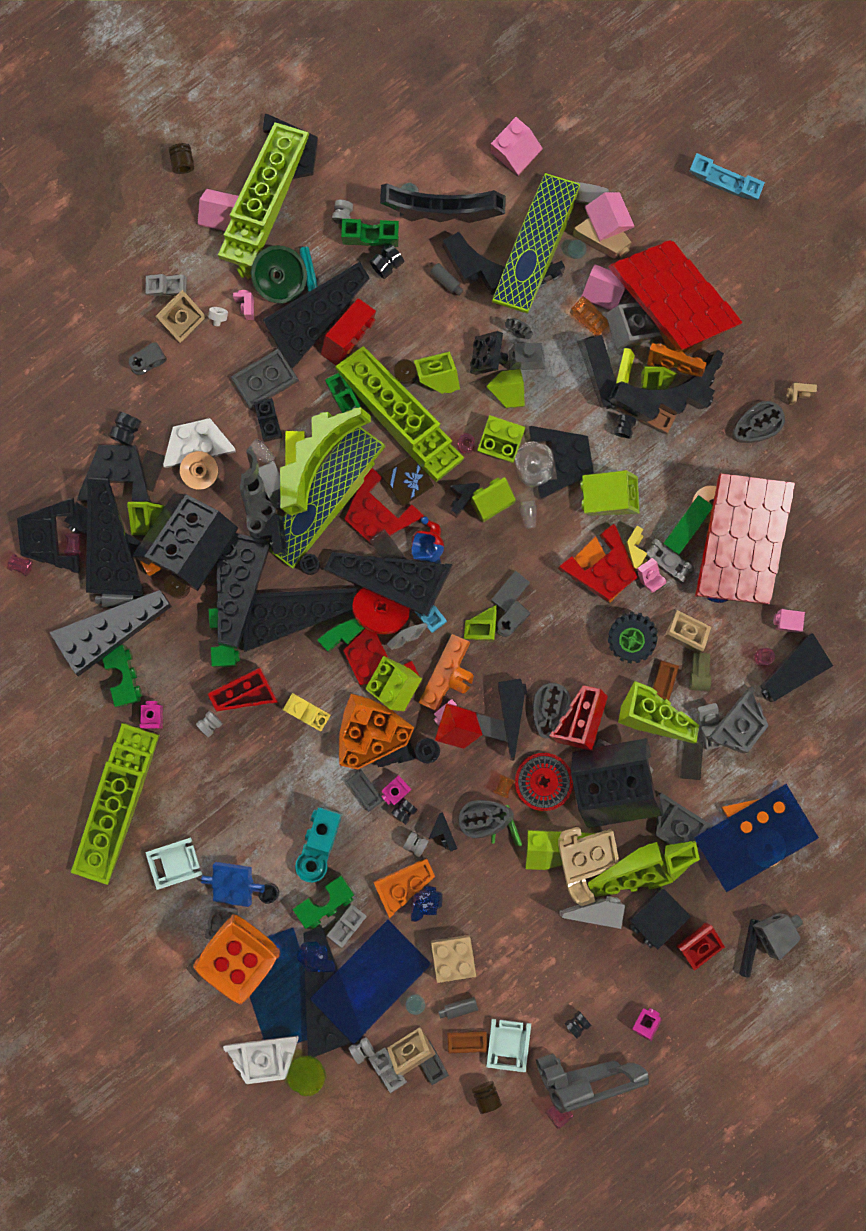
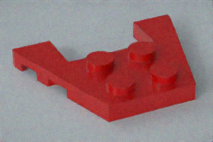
M371 468L363 478L364 482L358 488L344 520L373 546L401 529L421 520L424 515L412 504L399 518L389 511L370 493L383 479L380 474Z
M612 524L599 535L612 551L593 566L584 571L573 556H571L558 567L561 572L567 573L576 582H581L588 587L587 589L607 602L638 578L615 524Z
M367 629L359 634L343 650L359 685L368 684L383 656L388 658L377 633ZM412 661L403 665L419 676Z

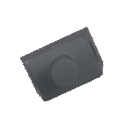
M542 343L514 344L509 350V370L545 369V354Z
M778 913L754 924L753 927L769 957L781 960L800 941V935L796 929L803 924V921L797 914L790 918L786 914Z

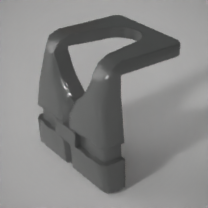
M212 905L210 907L211 913L205 938L212 939L232 914L238 916V908H224ZM217 910L229 911L232 913L226 919L223 920L219 916Z

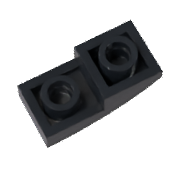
M273 399L254 402L263 441L267 442L282 438Z

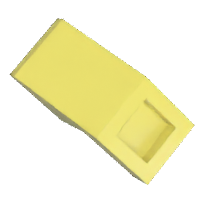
M639 526L634 528L625 544L635 572L638 570V567L647 562V559H645L647 553L634 546L635 544L639 545L644 537L641 534L643 529Z
M293 693L283 708L287 713L319 731L323 730L331 716Z

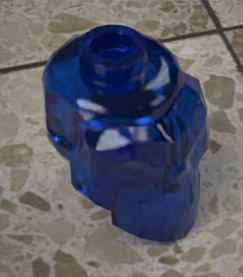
M425 886L424 890L414 894L411 921H419L423 918V915H437V909H440L443 903L442 892L436 891V887Z
M317 941L302 943L300 950L297 951V959L308 972L335 971L334 961L327 960L328 952L325 945H320Z

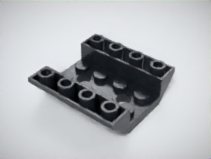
M173 494L132 556L147 565H150L152 562L180 578L181 583L198 591L237 532L238 527L221 512L187 494ZM189 517H198L195 523L188 522ZM171 547L177 548V552L172 555L168 554L167 550Z
M648 738L592 748V751L585 749L572 752L571 776L578 810L588 828L663 816L660 796L655 795L648 758L651 757ZM632 776L637 780L635 787L628 785V777ZM592 783L597 784L599 787L597 794L590 791Z

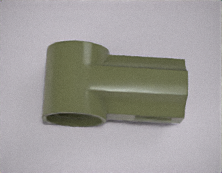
M693 653L689 690L710 691V654Z

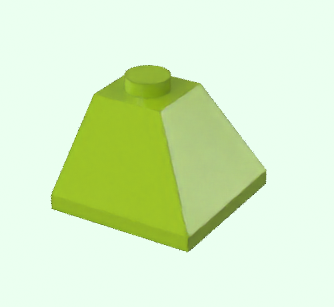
M450 352L413 360L421 383L441 394L460 390L457 369Z

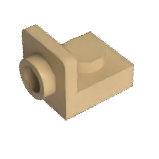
M794 383L787 389L786 399L789 400V405H794L797 402V395L803 399L813 396L817 392V385Z

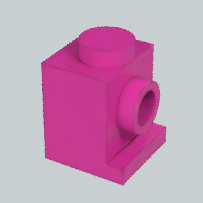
M146 701V705H141L140 728L163 729V705H158V701ZM149 711L154 713L152 718L147 716Z
M398 775L382 790L384 794L381 797L388 805L391 803L395 805L412 789ZM397 788L399 790L398 795H393L391 790Z
M643 1008L632 1030L645 1039L652 1041L662 1021L659 1017L660 1013L651 1008L649 1010ZM651 1021L652 1026L646 1027L645 1022Z

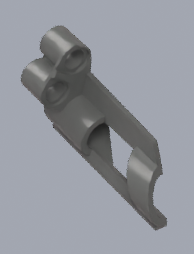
M250 446L246 452L250 468L245 474H241L240 493L247 514L249 534L251 537L259 538L258 535L271 517L276 515L274 505L266 500L267 494L263 480L259 475L257 457ZM266 511L272 512L270 515H263ZM255 526H261L259 530H252Z
M553 1053L536 1059L544 1086L550 1094L553 1105L560 1113L569 1112L649 1084L648 1072L642 1066L635 1063L621 1065L616 1061H610L564 1073L560 1059L556 1058ZM618 1073H624L630 1079L629 1083L597 1094H593L590 1085L592 1082Z

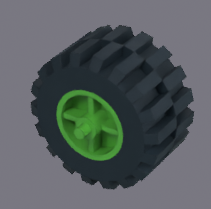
M630 612V614L627 615L625 613L615 620L608 634L609 648L611 651H614L613 655L615 657L619 656L621 661L628 660V663L632 664V661L640 663L642 659L645 661L649 655H652L658 641V631L654 627V622H651L648 616L644 617L642 613L634 614V612Z

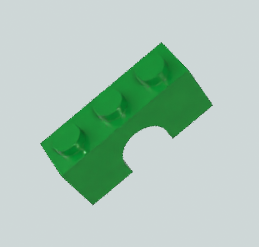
M342 219V244L386 246L390 243L394 247H398L399 221L380 220V223L377 225H367L362 223L361 219Z
M218 608L209 609V624L212 630L218 629ZM222 645L211 647L212 667L237 666V662H240L239 650Z
M120 645L103 658L105 670L119 669L123 674L121 684L110 688L114 706L117 708L141 702L140 697H142L141 688L139 685H136L135 681L137 672L135 667H132L130 661L133 659L132 652L125 645Z
M343 875L325 886L330 895V900L326 905L319 906L309 897L292 909L305 929L309 926L311 929L315 928L321 923L320 919L326 915L329 918L337 912L336 908L343 904L345 907L353 901L352 897L355 893Z

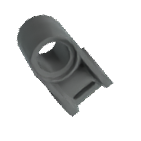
M154 342L133 354L129 358V366L134 374L143 375L151 369L166 362L167 358L158 343ZM139 362L141 366L138 367L135 363Z
M516 600L499 620L496 628L498 634L502 637L511 635L531 613ZM502 624H509V628L503 631Z

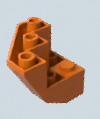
M351 694L344 710L339 733V765L358 770L406 746L414 727L388 707L369 698Z

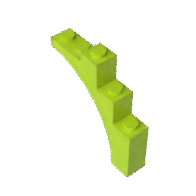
M361 407L336 414L335 416H332L329 412H322L311 417L312 437L296 442V463H289L286 466L280 467V508L292 516L307 511L312 481L326 455L346 435L371 422V415Z

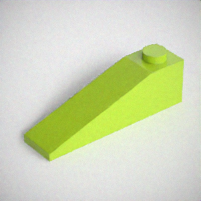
M636 681L633 683L621 705L618 723L636 730L694 744L697 743L699 724L682 711L679 712L672 707L671 702L667 699H662L653 688Z
M527 830L525 869L547 870L562 865L558 839L562 831ZM581 832L582 835L578 836L577 840L596 833Z
M655 842L638 848L589 881L588 886L594 896L597 897L618 894L620 890L630 889L631 892L637 891V888L640 887L656 889L674 881L668 874L663 852L658 843Z

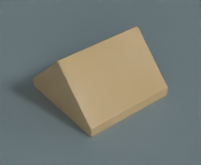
M183 290L155 316L159 324L179 343L206 318L205 314Z
M677 610L664 637L691 651L701 653L705 649L711 627Z
M421 1027L387 1048L397 1075L406 1074L436 1055Z

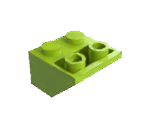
M489 415L477 452L514 463L525 427Z
M498 477L489 483L490 486L483 489L482 487L473 493L471 505L482 522L487 521L515 503L516 499L505 477L501 480Z
M383 656L366 690L390 710L405 711L422 678L411 669Z

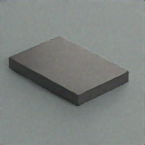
M279 348L231 376L250 410L255 408L254 402L270 399L299 382V379Z

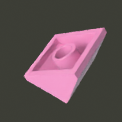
M206 189L199 199L198 225L226 231L231 221L230 213L239 196Z
M605 192L585 206L599 241L634 228L633 221L620 192Z
M594 265L581 299L611 311L619 305L625 287L611 270Z

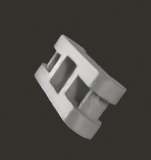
M654 539L651 543V548L645 551L647 553L646 557L649 560L651 558L656 560L661 569L680 583H684L688 573H692L695 569L694 566L667 548L661 541ZM658 550L663 553L660 558L655 555ZM678 565L683 568L680 573L675 570Z

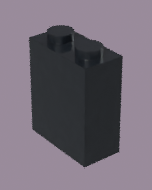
M660 887L628 920L631 922L629 927L636 934L640 932L645 937L643 941L650 948L654 946L658 950L691 916L663 887Z

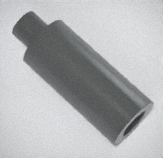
M437 263L431 269L430 274L451 294L455 292L460 296L464 290L460 287L461 283L441 264Z
M103 594L102 596L95 597V604L114 608L135 600V596Z
M475 997L445 1005V1009L438 1012L440 1019L448 1017L449 1020L478 1011Z

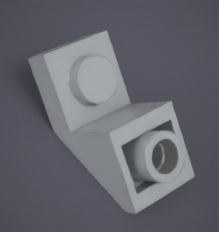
M273 461L259 467V475L263 480L266 494L276 509L280 507V473Z
M713 703L698 707V721L706 749L722 747V745L708 740V737L720 724L717 704Z

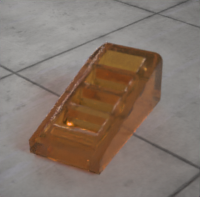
M584 296L570 310V314L594 335H600L609 326L608 320ZM584 306L585 308L580 313L578 310ZM590 311L591 313L585 318L584 315ZM596 316L597 318L591 324L589 321ZM601 321L602 324L596 329L595 325Z

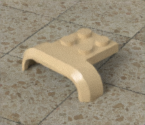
M574 827L562 831L558 839L568 891L573 901L581 906L595 902L594 894L589 890L585 879L601 874L619 862L614 832L611 829L577 840V837L582 835L581 829Z

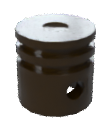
M179 143L169 147L171 166L174 173L185 174L194 170L193 156L189 144Z
M408 359L398 361L394 367V377L404 387L413 385L417 378L416 366Z
M170 574L164 581L165 591L174 598H184L190 592V587L181 583L180 578L174 574Z
M493 1081L480 1084L472 1089L480 1114L494 1111L502 1106L499 1095L495 1091L496 1087Z

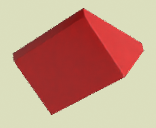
M446 703L435 741L465 749L483 735L476 712Z
M707 922L676 945L694 971L725 948L715 929Z

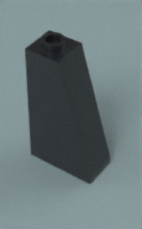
M593 335L578 340L577 343L599 405L602 407L606 406V409L615 407L616 405L607 401L616 384L603 336Z
M813 633L805 636L761 684V693L766 700L774 702L833 667V664Z

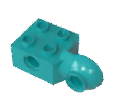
M318 807V810L313 811L310 820L313 822L312 828L307 830L304 839L307 841V844L303 845L302 854L299 855L295 864L296 873L300 879L313 883L322 879L326 874L327 861L343 813L324 807ZM320 824L327 826L326 834L319 832L318 827ZM308 861H314L317 864L315 871L307 869Z

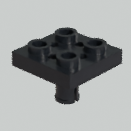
M495 331L475 337L473 355L470 362L471 374L478 375L496 371L499 368V363L501 365L507 363L508 354L501 352L502 332Z

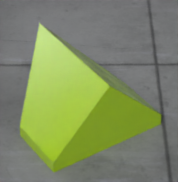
M644 367L641 372V388L647 390L668 389L678 373L665 367Z
M521 369L501 371L486 386L506 408L525 406L524 381Z
M128 502L131 535H146L165 506L149 502Z
M497 605L470 620H465L464 639L494 641Z
M695 841L666 845L664 857L668 874L673 881L693 863L700 860Z

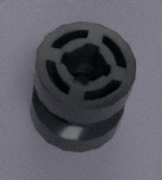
M618 415V426L615 427L613 434L621 438L631 439L633 435L631 429L635 426L637 419L629 415Z
M306 554L301 558L300 567L307 575H315L320 570V562L315 555Z
M403 798L400 801L399 807L395 808L391 813L406 825L409 822V817L415 814L418 809Z
M273 883L264 884V892H258L259 899L265 904L273 903L279 897V888Z
M579 1010L574 1014L573 1019H568L564 1023L577 1039L582 1035L583 1030H588L592 1026Z

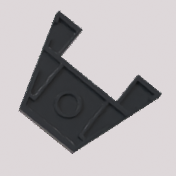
M269 114L264 116V133H270L275 122L302 130ZM309 133L293 179L314 175L318 137Z
M529 426L531 444L551 442L557 478L537 482L540 500L582 480L583 475L594 473L588 436Z
M99 445L78 494L77 501L87 502L88 478L109 479L110 483H133L132 502L151 503L147 491V483L142 471L143 467L138 447L135 445Z
M74 498L17 518L21 556L42 563L53 564L58 568L69 569L74 573L80 572L79 554H59L56 517L76 515Z

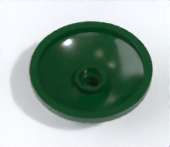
M280 245L271 246L262 250L255 257L251 266V281L257 293L265 300L273 303H286L298 297L305 287L307 280L306 266L300 255L291 248ZM274 272H277L279 274L278 279H275L273 277Z

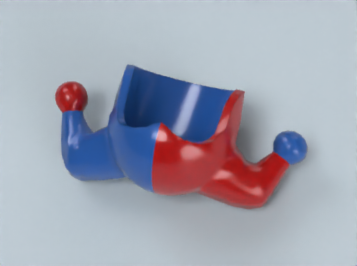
M422 517L421 523L426 524L430 530L417 531L414 534L411 545L412 557L420 561L441 564L440 556L444 551V542L440 537V525L430 521L428 517Z

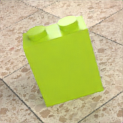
M627 470L583 475L581 491L583 492L584 500H582L581 505L585 514L590 516L640 514L638 476Z

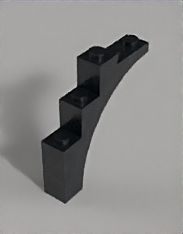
M386 183L381 185L380 203L400 212V217L411 222L430 217L439 222L459 218L468 223H473L504 215L506 196L495 190L468 195L425 194L401 189Z
M460 232L444 239L443 248L464 284L468 282L471 284L476 282L479 276H481L490 294H494L505 267L477 253L466 242ZM562 260L549 265L540 288L544 287L549 280L553 279L555 281L563 276L562 273H564L565 265Z
M716 350L708 355L705 360L706 367L702 377L693 375L684 383L665 390L642 389L622 381L615 384L607 401L645 422L655 419L660 409L677 415L685 410L687 403L699 410L707 408L714 399L713 394L715 390L711 389L710 386L715 380L714 374L723 363L722 357L724 353Z

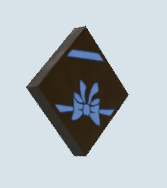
M411 456L381 475L402 507L434 487L426 472Z

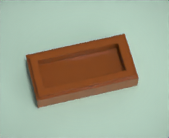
M660 660L652 688L657 691V695L662 699L669 701L679 666Z
M487 1031L447 1032L448 1053L487 1052Z

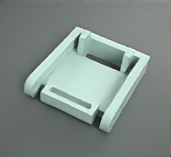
M191 838L146 852L157 890L202 875L201 871L194 873V869L200 868L194 845L186 847L187 843L192 842ZM158 858H161L166 877L160 879L154 862Z
M492 1019L486 1067L526 1072L531 1023H527L526 1030H523V1022L499 1020V1027H496V1019ZM498 1056L517 1058L516 1065L497 1063Z

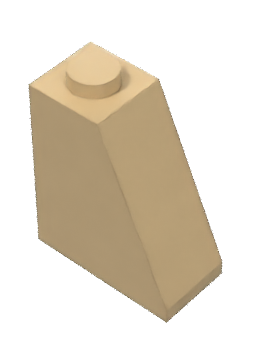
M590 218L574 228L573 235L575 238L613 259L618 256L623 257L630 251L631 241L624 232L599 241Z

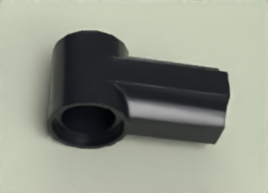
M409 741L406 746L376 760L377 766L384 767L397 762L399 764L414 760L411 742Z

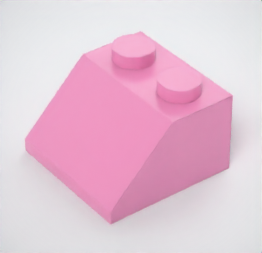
M515 117L491 143L490 153L519 176L543 148L530 128Z

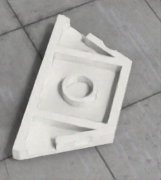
M210 418L173 427L163 465L164 468L181 465L185 456L195 451L206 452L212 457L234 453L236 449Z
M297 1035L229 1044L223 1046V1048L234 1061L235 1068L240 1071L241 1077L246 1084L283 1080L287 1077L299 1037Z

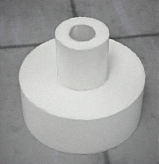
M211 307L208 317L213 320L214 326H220L221 322L227 320L228 311L220 307Z

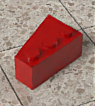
M357 298L325 335L321 355L336 366L345 360L357 342L363 338L365 331L374 325L376 310Z
M261 666L208 693L216 712L278 703V699Z
M583 685L570 704V709L565 716L561 717L559 720L560 724L554 732H551L549 737L559 744L592 751L608 696L599 688Z

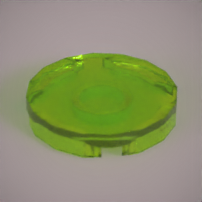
M300 1056L290 1064L287 1082L294 1092L296 1091L302 1096H312L318 1093L324 1086L326 1072L322 1063L316 1058Z

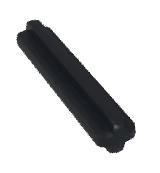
M751 919L749 923L739 972L743 977L751 976L759 937L753 925L760 922V920Z

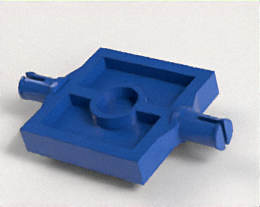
M215 862L213 864V876L203 875L201 878L202 884L212 885L213 902L249 907L252 905L253 891L263 893L265 889L264 884H255L253 882L252 867Z

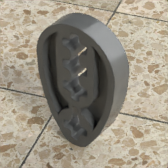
M762 401L757 403L737 422L732 432L733 439L741 443H754L775 436L784 426V412L774 402ZM772 412L778 413L776 418H771L768 423L764 422L760 428L754 426L755 420L760 422L764 418L763 415L769 417ZM739 429H740L741 431H744V430H746V429H750L749 431H747V432L744 434V438H743L742 435H741V436H738V435H737V433L739 432Z
M545 684L535 693L533 719L537 732L542 738H550L549 735L552 731L556 730L560 724L559 720L562 716L566 715L570 708L571 698L569 692L560 684ZM557 687L559 695H555L554 698L557 704H554L552 707L555 713L548 716L545 708H549L550 703L547 702V699L552 697L549 689ZM548 719V727L551 729V732H548L547 735H544V731L541 730V727H545Z
M486 800L471 801L461 809L459 825L465 835L471 838H485L504 829L513 820L514 814L511 808L501 803ZM503 812L507 813V816H504V818L496 817L503 814ZM489 815V819L486 821L479 820L478 822L466 824V820L469 818L476 819L477 816L485 817Z

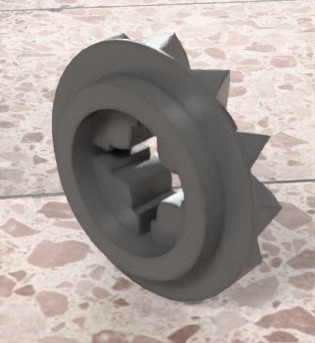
M515 318L506 320L505 327L514 335L523 339H530L533 332L526 323Z

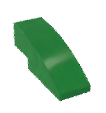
M339 373L325 379V383L341 413L351 411L354 408H360L351 387Z
M698 495L663 544L677 554H680L712 510L713 505Z
M352 619L326 632L318 639V642L330 652L342 640L349 645L365 628L356 619Z

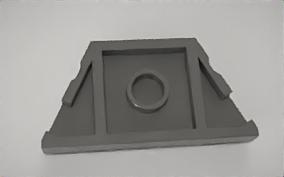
M753 687L747 688L708 737L709 741L743 754L749 752L768 727L760 703L757 704L753 692H755Z
M663 793L659 794L663 816H658L656 819L655 835L670 845L695 841L697 849L700 850L724 836V832Z

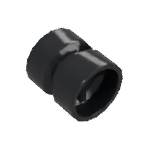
M388 243L381 249V254L373 256L369 263L381 278L386 279L393 273V268L397 269L404 263V259L399 251L392 244Z
M119 411L115 419L116 426H112L108 436L124 445H132L135 438L133 433L138 431L142 422L129 414Z
M430 738L422 739L415 747L416 757L422 763H433L440 755L438 743Z

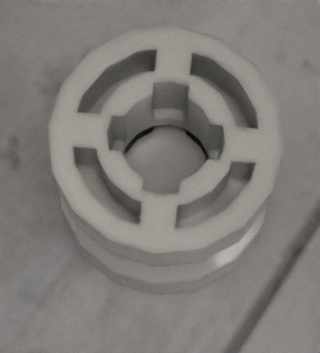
M336 200L334 205L336 210L332 215V221L342 225V219H351L350 212L353 211V204L346 200Z
M209 710L205 714V718L199 720L196 725L207 737H210L216 728H220L223 723Z
M412 831L403 849L411 850L414 852V855L420 858L429 841L425 838H419Z
M367 1037L361 1039L359 1044H353L349 1047L351 1055L357 1064L362 1063L364 1058L372 1057L376 1054Z

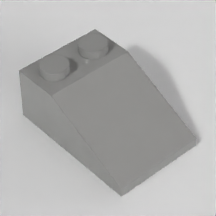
M638 302L618 305L606 313L617 349L633 347L662 338L655 322Z
M607 896L606 899L600 898L584 906L576 905L559 910V915L566 919L621 929L625 905L617 897Z

